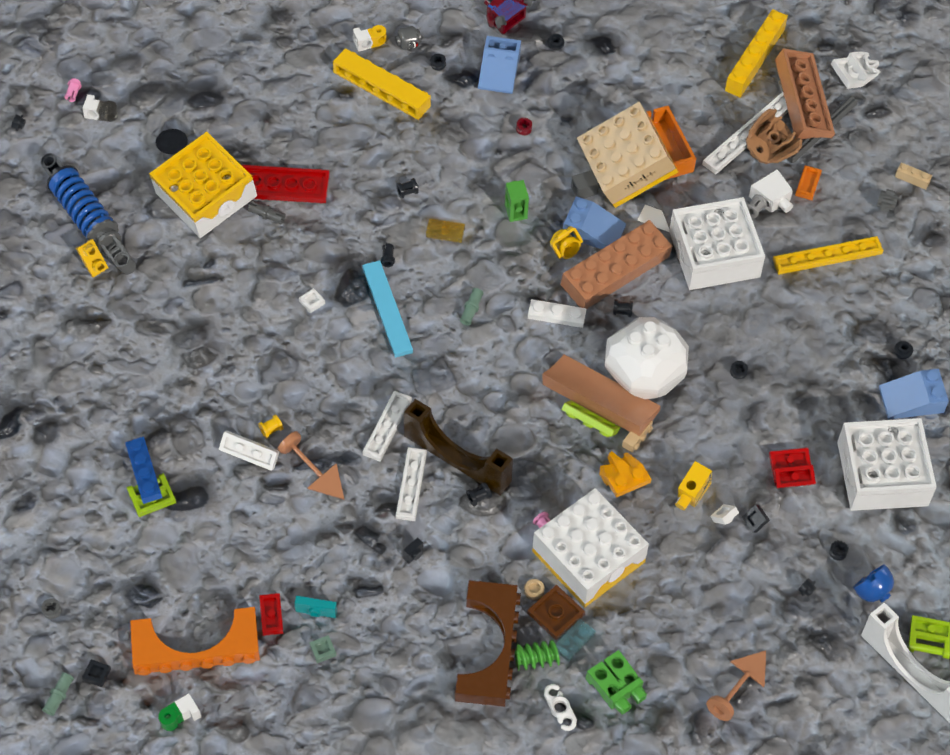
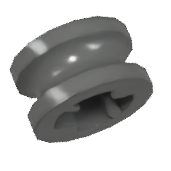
M53 598L45 600L41 606L43 614L48 619H55L62 612L60 603ZM48 607H55V610H48Z

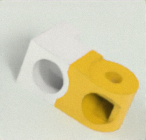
M376 25L362 31L359 27L353 29V41L358 52L383 45L386 42V28L382 25Z

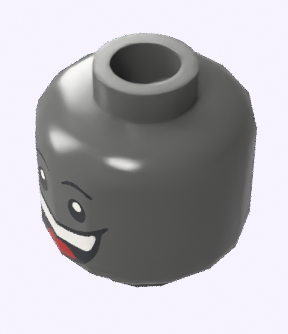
M409 26L398 30L395 41L397 46H401L403 50L417 48L419 43L422 42L419 29Z

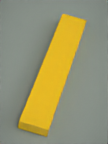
M878 236L773 256V263L778 275L881 255L884 250Z

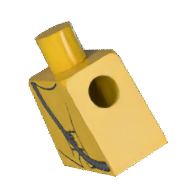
M696 461L693 463L678 487L679 499L675 505L679 509L685 511L689 504L693 507L697 505L711 485L712 470Z

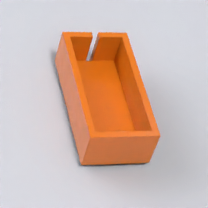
M669 106L654 109L652 121L678 170V173L667 179L694 172L696 157ZM646 111L651 118V111Z

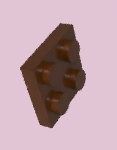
M555 585L527 610V614L557 640L585 615V611L558 585Z

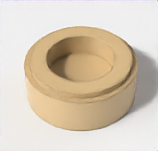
M531 579L526 582L524 594L528 599L539 600L543 597L545 587L540 580Z

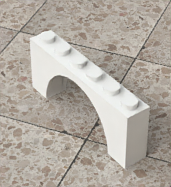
M883 603L869 615L861 636L950 723V681L933 675L915 659L901 637L898 626L899 616L887 604Z

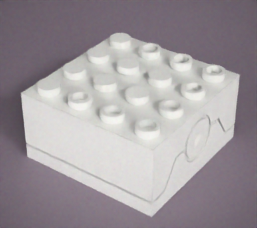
M744 197L673 209L669 232L689 290L761 277L765 254Z
M922 418L847 422L843 424L837 444L850 511L929 506L936 490V482Z

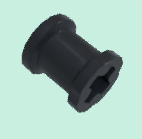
M414 178L402 184L400 182L396 183V189L401 199L405 195L419 193L418 185Z
M615 299L613 315H628L631 318L633 301L622 302Z
M485 482L473 490L469 489L466 491L467 497L473 506H476L478 502L486 498H492V493Z

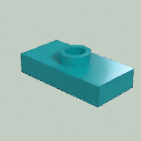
M296 596L295 611L309 614L312 617L336 618L337 602Z

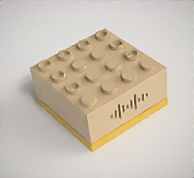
M640 101L577 137L603 193L615 208L678 173L652 119Z

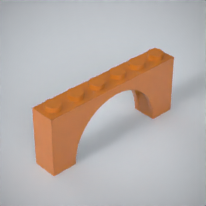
M255 607L234 609L233 623L227 635L212 648L196 653L179 652L165 645L156 635L151 618L130 620L132 665L135 674L144 676L153 672L169 673L172 670L180 669L189 671L197 667L212 668L215 665L231 666L234 663L243 662L251 664L255 661H260Z

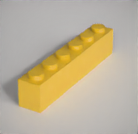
M774 9L771 10L727 77L726 92L741 98L784 32L788 15Z
M345 48L333 60V73L417 120L431 107V95L426 91L416 88L413 84L407 83L397 75L387 72L384 68L378 67L353 51L351 52Z

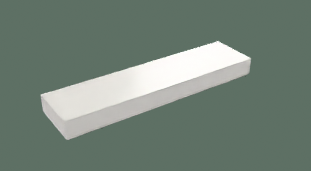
M397 391L393 392L363 450V456L381 462L404 417V411L412 401V397Z
M411 447L407 449L396 519L416 521L427 457L426 449Z

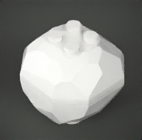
M639 317L607 338L605 368L630 394L643 399L658 398L666 395L685 378L688 368L689 346L676 329L655 317Z

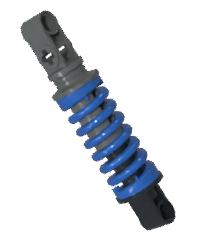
M45 154L41 158V165L49 175L47 180L49 191L57 197L59 203L62 204L87 241L93 239L99 251L106 253L123 274L129 275L133 273L136 269V263L121 242L117 222L109 216L103 205L99 203L98 198L89 190V186L80 177L76 167L72 165L63 166L54 154Z

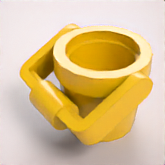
M572 226L555 232L550 241V245L559 259L574 257L580 250L581 243H583L577 229Z

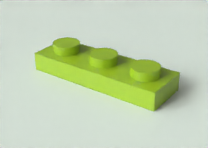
M572 400L565 402L561 409L566 412L568 417L577 418L583 421L585 426L598 429L599 433L603 436L612 437L620 429L618 425Z

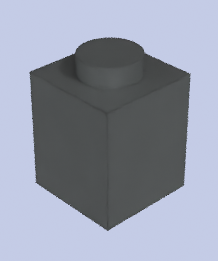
M592 170L572 176L571 188L575 196L585 199L598 195L600 185Z

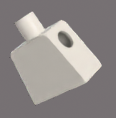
M778 170L751 185L749 197L752 199L754 195L763 196L767 202L765 209L769 212H774L781 208L787 213L793 208V204L790 202L793 192L792 188Z

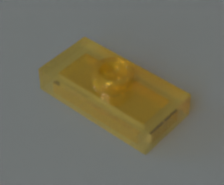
M429 218L426 237L462 243L465 224Z

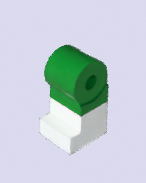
M190 694L163 708L158 715L161 727L166 731L175 730L179 723L190 717L194 721L201 718L200 711Z

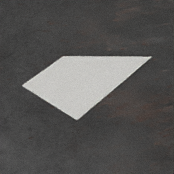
M645 205L637 221L645 223L650 220L656 228L669 232V227L662 210Z

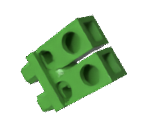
M619 650L604 659V662L601 661L589 669L586 673L585 679L596 688L604 701L608 703L610 709L616 708L622 715L632 707L627 701L628 698L632 696L636 703L639 704L647 697L642 687V679L638 677Z

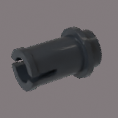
M386 243L382 246L383 255L381 263L384 267L389 268L395 263V258L393 257L394 246Z

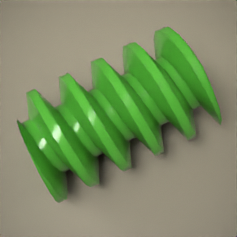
M550 640L548 645L545 641H542L540 647L537 642H534L532 648L526 643L524 650L520 644L516 646L515 662L517 671L520 670V665H523L524 669L528 670L529 664L532 665L533 669H536L537 663L540 664L541 668H544L546 661L550 667H552L554 660L558 666L560 665L559 652L554 640Z

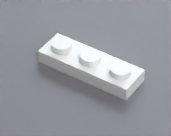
M531 299L528 319L583 328L586 308Z
M227 430L223 433L219 447L220 451L271 471L275 468L280 452Z

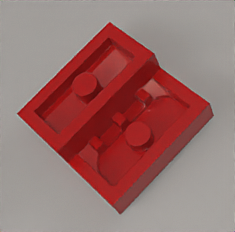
M808 448L769 452L772 474L777 489L816 484L814 468L811 465Z

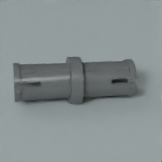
M255 201L250 202L248 212L262 216V219H269L283 224L286 217L285 213L276 211L269 205L264 206Z

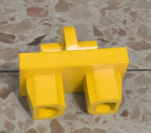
M93 239L76 248L91 277H95L109 268Z

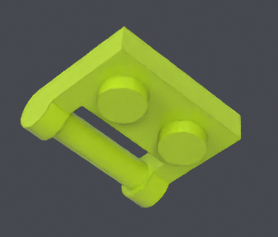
M164 473L159 474L157 477L158 484L162 485L160 486L163 497L161 499L143 504L141 495L136 496L137 493H140L138 485L126 487L138 517L176 503Z
M912 615L907 648L910 652H925L949 659L950 622ZM916 638L944 643V646L942 648L916 643Z

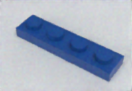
M144 436L125 442L143 504L163 498Z

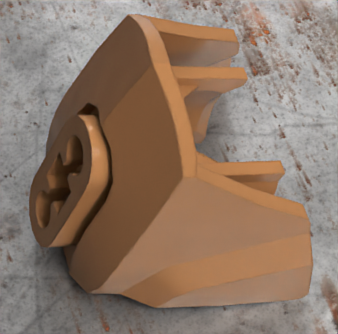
M776 109L766 110L749 129V134L746 138L750 155L764 164L779 163L797 154L802 148L803 140L801 138L794 139L796 132L791 133L788 126L781 120L782 116L775 117Z

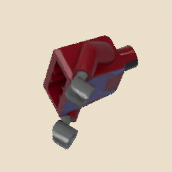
M485 0L488 26L490 28H497L501 34H505L526 18V6H531L532 2L536 0Z

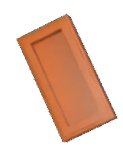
M805 165L795 196L813 200L822 170Z

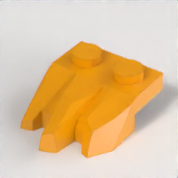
M611 451L608 455L610 464L600 465L599 475L605 485H609L616 498L651 483V477L643 464L627 452L623 454V458H620Z

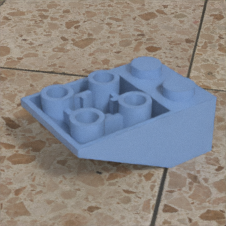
M492 36L486 37L478 89L513 93L521 53V40Z

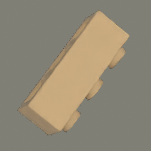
M901 162L895 177L926 190L932 175Z
M653 421L650 422L640 436L630 431L623 440L622 447L630 452L637 450L640 446L639 443L645 440L646 434L652 431Z

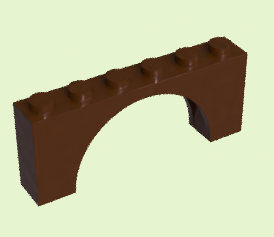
M469 580L466 607L487 614L497 623L504 637V647L499 657L487 668L475 673L457 674L455 702L505 707L506 699L510 700L511 687H507L508 680L512 681L513 668H509L510 661H514L515 649H511L512 642L516 643L517 630H513L514 624H518L519 612L515 611L516 605H520L521 593H517L518 585Z

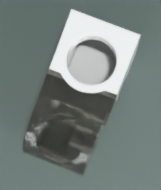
M87 94L83 105L84 118L107 122L115 121L118 118L115 102L95 100L94 95Z

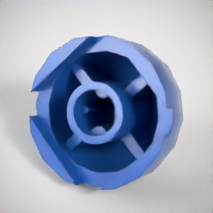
M883 564L870 572L867 577L859 580L853 586V589L861 599L867 602L880 600L882 603L891 596L889 592L893 589L894 578L889 568Z

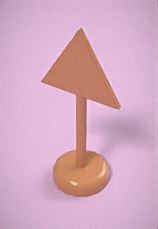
M298 431L292 432L283 439L277 450L281 454H287L294 450L319 476L307 489L344 500L337 463L322 474L297 447L301 441V435Z
M766 650L731 661L733 665L744 672V675L725 698L714 695L707 700V708L716 718L729 721L733 717L734 709L729 701L748 677H751L762 687L765 686Z

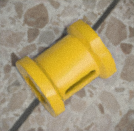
M276 414L272 416V419L264 423H258L259 429L266 439L270 434L278 430H284L282 422Z

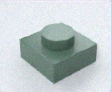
M329 635L309 642L317 663L336 657V651Z

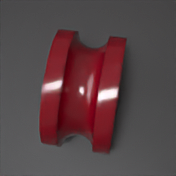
M520 118L516 124L517 133L524 136L529 135L532 132V121L528 118Z

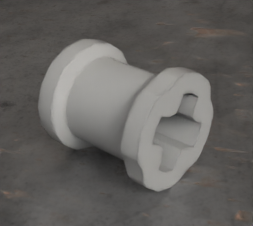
M754 195L750 204H747L751 218H756L759 215V211L767 206L766 199L761 195Z

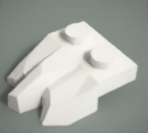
M851 52L847 58L833 59L831 65L847 89L862 87L881 72L877 69L879 61L868 59V52Z

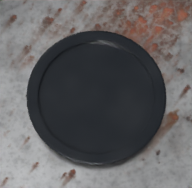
M167 129L157 136L155 143L161 152L176 154L187 146L188 138L181 130Z

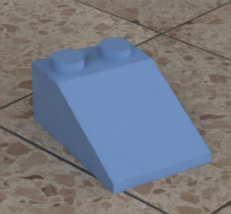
M576 196L564 222L563 230L572 226L577 229L584 244L603 249L621 238L626 223L596 203Z
M939 369L918 371L879 385L888 420L944 413L949 402Z

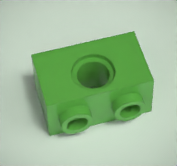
M524 180L506 183L505 208L509 221L527 219L529 196Z

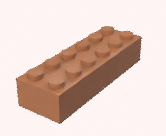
M648 220L564 272L560 285L579 307L588 309L669 258L672 244Z

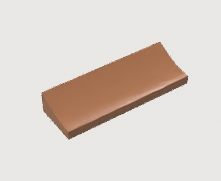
M783 48L776 57L775 62L793 132H796L795 139L832 138L835 135L814 54Z
M565 354L542 374L544 386L638 436L643 433L661 408L660 405L649 399H643L630 394L619 383Z

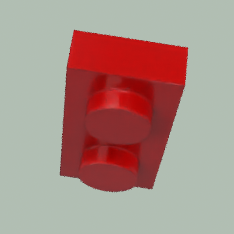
M280 593L259 595L263 636L284 634Z

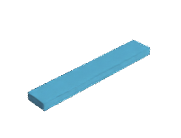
M381 261L362 265L395 358L413 353L411 342Z

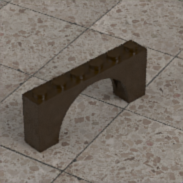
M414 399L404 411V437L480 484L485 482L490 490L500 496L512 482L513 458L497 448L489 457L478 456L464 450L440 429L432 415L431 408L417 399Z

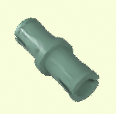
M478 288L472 289L470 298L465 302V309L460 318L462 324L471 325L475 312L479 310V303L484 294L482 290Z
M62 672L55 688H52L50 691L51 695L42 709L43 712L51 716L55 715L61 701L65 700L66 692L74 677Z

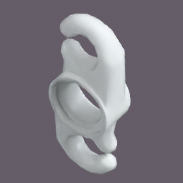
M556 684L547 685L544 689V697L552 715L557 717L560 724H562L565 718L572 721L571 725L566 726L562 724L561 729L565 731L573 730L576 727L577 719L569 701L563 697L561 691H558L556 696H551L549 691L551 689L559 690L560 687ZM557 703H563L566 706V710L558 712L554 706Z

